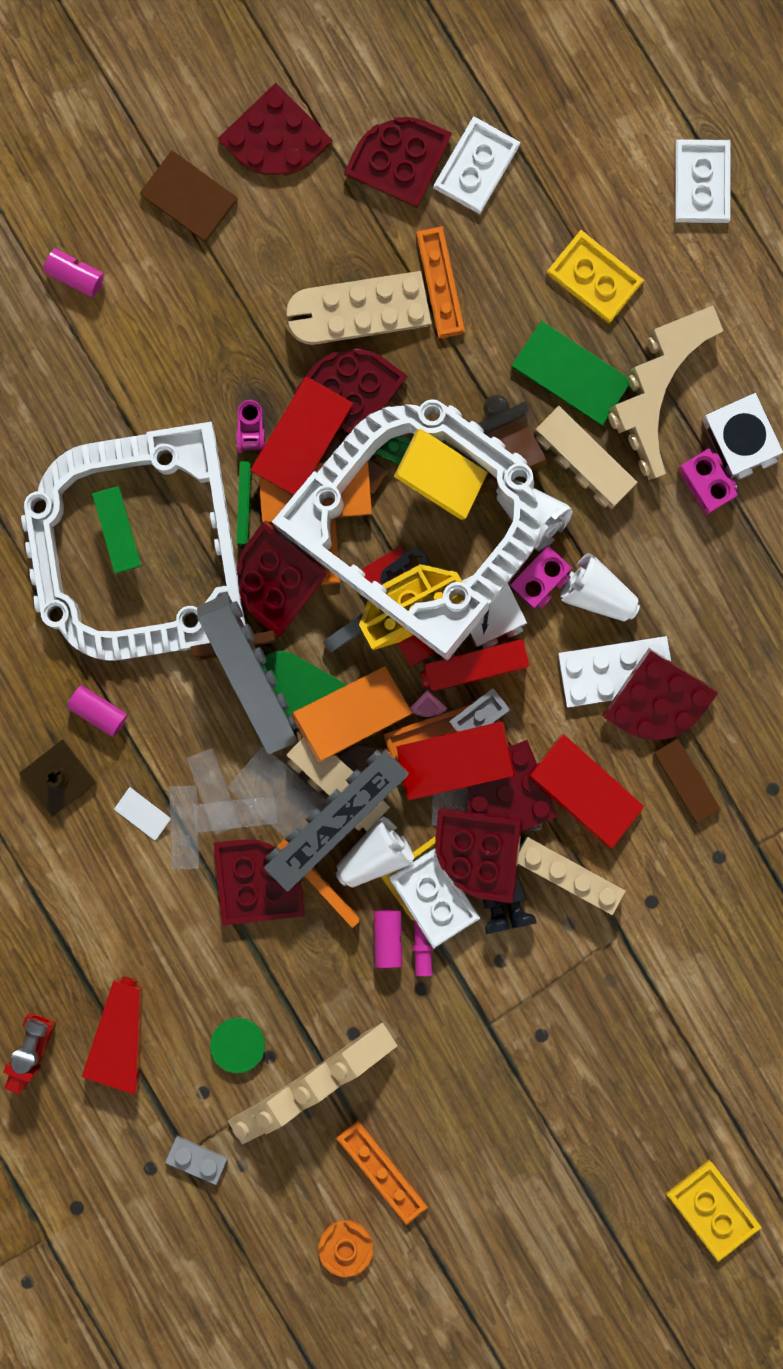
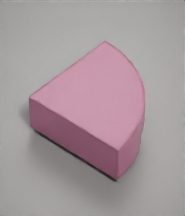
M429 690L410 707L412 713L421 717H434L448 709Z

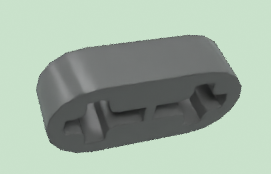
M363 614L323 642L331 654L363 633L359 626Z

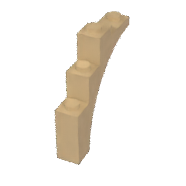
M714 306L705 308L647 333L649 337L647 339L648 347L657 358L628 370L630 375L628 376V383L638 396L609 408L610 413L608 417L611 426L614 429L617 428L618 433L629 430L630 435L628 438L633 450H637L640 457V470L644 476L648 477V480L666 474L659 450L658 423L660 407L670 380L677 368L693 350L707 339L723 331Z
M383 1022L367 1030L307 1073L228 1120L233 1133L243 1145L263 1134H268L281 1128L303 1110L319 1103L341 1085L360 1076L396 1048L397 1044Z

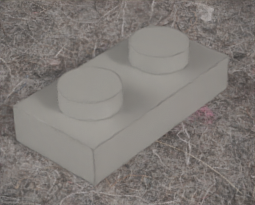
M492 688L449 721V723L456 732L492 724L510 709L494 688Z
M177 1135L165 1163L216 1185L228 1157Z

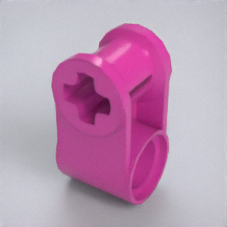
M246 400L239 405L237 412L238 454H242L243 451L260 450L261 452L266 444L263 410L256 401ZM254 407L258 410V416L254 420H246L243 417L245 409Z

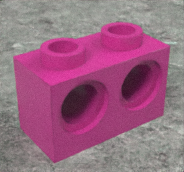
M710 449L685 462L677 469L705 515L710 514L738 496L736 492L738 487L734 479L730 475H725L721 468L723 467L721 458L716 452L712 454ZM705 463L709 467V474L706 476L700 475L696 470V464ZM712 486L722 488L724 492L722 499H716L711 495L710 490Z
M547 546L509 587L529 608L533 610L536 606H539L542 609L552 598L549 592L555 586L561 589L571 578L567 573L572 567ZM548 563L556 564L559 568V574L555 577L546 575L544 566ZM536 583L540 587V594L536 597L529 596L525 591L526 585Z

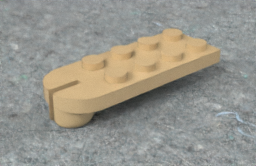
M421 271L300 290L290 299L286 308L285 322L289 321L286 328L293 337L309 345L429 327L431 325ZM295 316H310L308 319L291 321Z

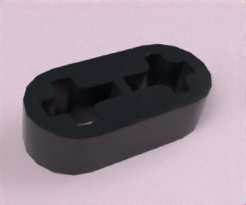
M417 549L406 552L382 571L380 576L381 584L386 583L388 580L387 573L389 572L393 575L400 570L403 573L407 572L404 567L410 563L409 557L412 555L414 558L420 556L422 558L420 564L427 566L426 555Z

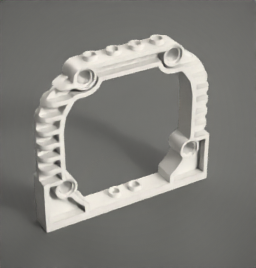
M428 400L421 404L420 407L411 404L385 407L366 416L364 420L354 427L342 444L333 452L332 456L323 464L322 468L317 473L314 471L272 523L278 531L448 661L487 613L492 601L532 553L539 537L541 520L539 505L533 492V473L529 466L526 465L527 461L518 453L512 455L505 449V445L496 437L489 438L483 433L484 430L474 421L467 422L462 418L461 412L452 405L447 407L437 400ZM430 414L440 415L435 421L426 419ZM421 428L439 441L446 440L495 476L500 495L508 504L514 507L513 522L504 539L466 584L461 582L451 583L445 588L443 598L435 601L415 603L407 611L385 594L387 590L376 581L370 583L364 578L365 573L355 565L349 567L328 550L332 546L330 533L331 519L337 518L343 511L344 503L341 493L376 450L388 440L406 433L415 434ZM516 477H524L527 479V481L522 485H516L513 483V480ZM326 498L335 499L334 503L330 506L322 505ZM459 594L463 595L465 600L461 604H453L451 602L452 597Z
M212 422L146 432L147 434L89 443L72 448L53 461L39 483L38 492H33L26 497L24 502L25 515L21 516L24 532L28 531L29 542H26L25 545L27 556L32 558L34 569H30V579L32 585L37 587L38 596H34L36 612L41 613L42 620L46 625L59 629L65 639L82 653L97 659L115 661L180 650L186 651L191 650L190 646L210 643L199 620L193 628H188L184 624V619L188 614L197 615V608L194 606L183 607L178 612L174 622L122 631H97L82 623L78 604L63 592L53 527L60 522L63 516L64 503L62 494L77 479L97 472L153 464L158 472L169 475L180 469L193 476L200 483L210 482L215 512H210L213 529H218L219 539H214L217 556L222 555L227 586L216 587L206 602L228 593L232 602H238L243 613V617L240 618L244 626L246 625L242 599L239 593L240 587L215 430ZM164 453H170L173 456L171 463L168 465L159 464V458ZM43 500L46 502L45 511L40 514L35 513V503ZM55 608H61L63 611V617L58 622H53L50 617L52 610Z

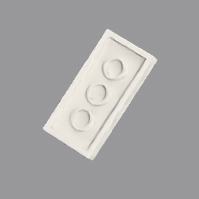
M667 636L558 653L566 708L612 701L648 648L671 661Z

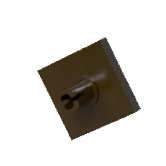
M64 740L58 742L19 773L52 817L56 816L97 784Z

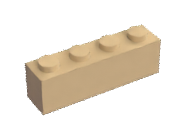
M560 406L536 428L534 434L537 436L535 438L537 443L546 451L550 449L556 455L555 460L562 468L566 470L569 467L576 474L575 480L583 488L589 487L595 493V500L604 508L609 506L613 509L638 483Z
M304 737L287 754L290 758L287 763L298 774L303 770L310 777L307 782L318 793L322 789L328 795L336 789L341 792L348 785L345 780L353 773L337 755H333L318 763ZM382 800L355 828L358 831L362 828L368 831L390 806Z
M525 837L519 848V865L611 915L614 914L625 893L624 889L528 837Z

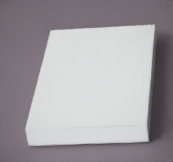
M473 116L436 180L433 189L481 214L521 142Z
M730 140L675 141V222H730Z
M436 848L389 877V880L432 948L442 944L480 919L465 893L457 888L446 872L442 870L437 858Z

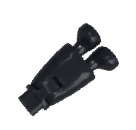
M518 872L513 903L482 899L484 909L491 908V919L485 925L486 934L510 929L504 914V905H508L511 929L537 924L535 916L524 912L520 902L527 899Z

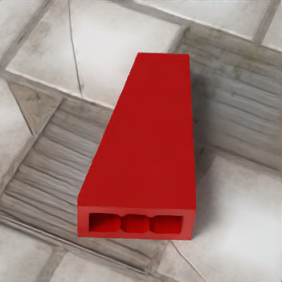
M520 639L451 657L448 661L443 659L425 664V671L420 673L424 688L429 687L430 692H435L526 670L529 667V661L524 641Z
M122 976L121 980L115 979L112 983L81 1077L135 1094L138 1091L140 1082L143 987L137 985V980Z

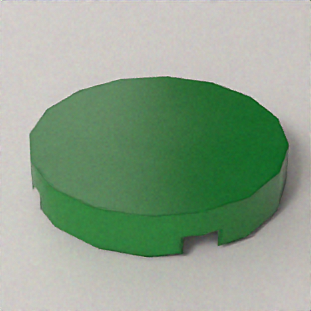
M242 1017L230 1018L222 1022L213 1032L210 1041L211 1055L215 1063L223 1070L231 1073H245L255 1068L262 1060L265 1051V1037L261 1028L252 1020Z

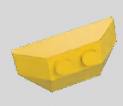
M420 564L382 586L387 590L385 593L387 596L409 611L415 603L435 601L443 598V592L449 584L463 582L457 572ZM457 594L452 597L451 602L453 604H461L464 602L465 597ZM369 600L367 601L359 626L372 650L399 643L413 635Z

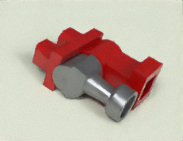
M33 1013L26 1015L22 1026L27 1032V1036L22 1047L12 1054L11 1058L13 1059L4 1068L3 1073L9 1075L4 1089L21 1094L22 1090L27 1088L28 1083L39 1074L41 1067L37 1066V1064L41 1062L56 1024L55 1021Z

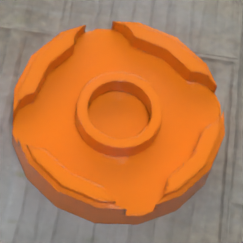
M340 1220L330 1224L322 1233L318 1244L321 1263L331 1274L338 1277L356 1276L362 1273L369 1266L373 1256V1241L370 1233L361 1224L352 1220Z

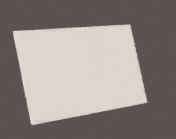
M131 787L128 788L114 808L115 811L153 840L158 838L171 819Z

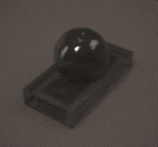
M497 394L491 395L483 404V411L488 419L477 424L484 430V434H488L520 418L527 417L529 408L526 401L510 408L509 402L505 397Z

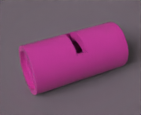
M56 248L49 254L43 268L45 274L92 298L98 293L105 276L103 272L84 262L78 263V259Z
M83 685L77 688L66 707L111 737H114L119 732L128 717L127 713Z
M401 910L373 911L375 967H402V941H400V936H402Z

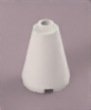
M516 479L513 480V483L516 485L524 484ZM497 488V501L513 521L514 507L501 497ZM533 489L539 505L541 520L539 537L534 548L540 552L555 540L552 536L557 531L561 533L565 529L573 511L569 505L537 489Z
M590 553L585 554L577 563L580 568L575 573L571 571L569 574L571 578L563 586L561 592L563 599L561 600L567 604L620 621L632 620L640 608L638 598L594 555Z
M384 816L380 818L337 864L338 871L336 876L343 886L348 885L353 888L413 863L414 855L403 835L401 837L398 836L394 831L397 827Z

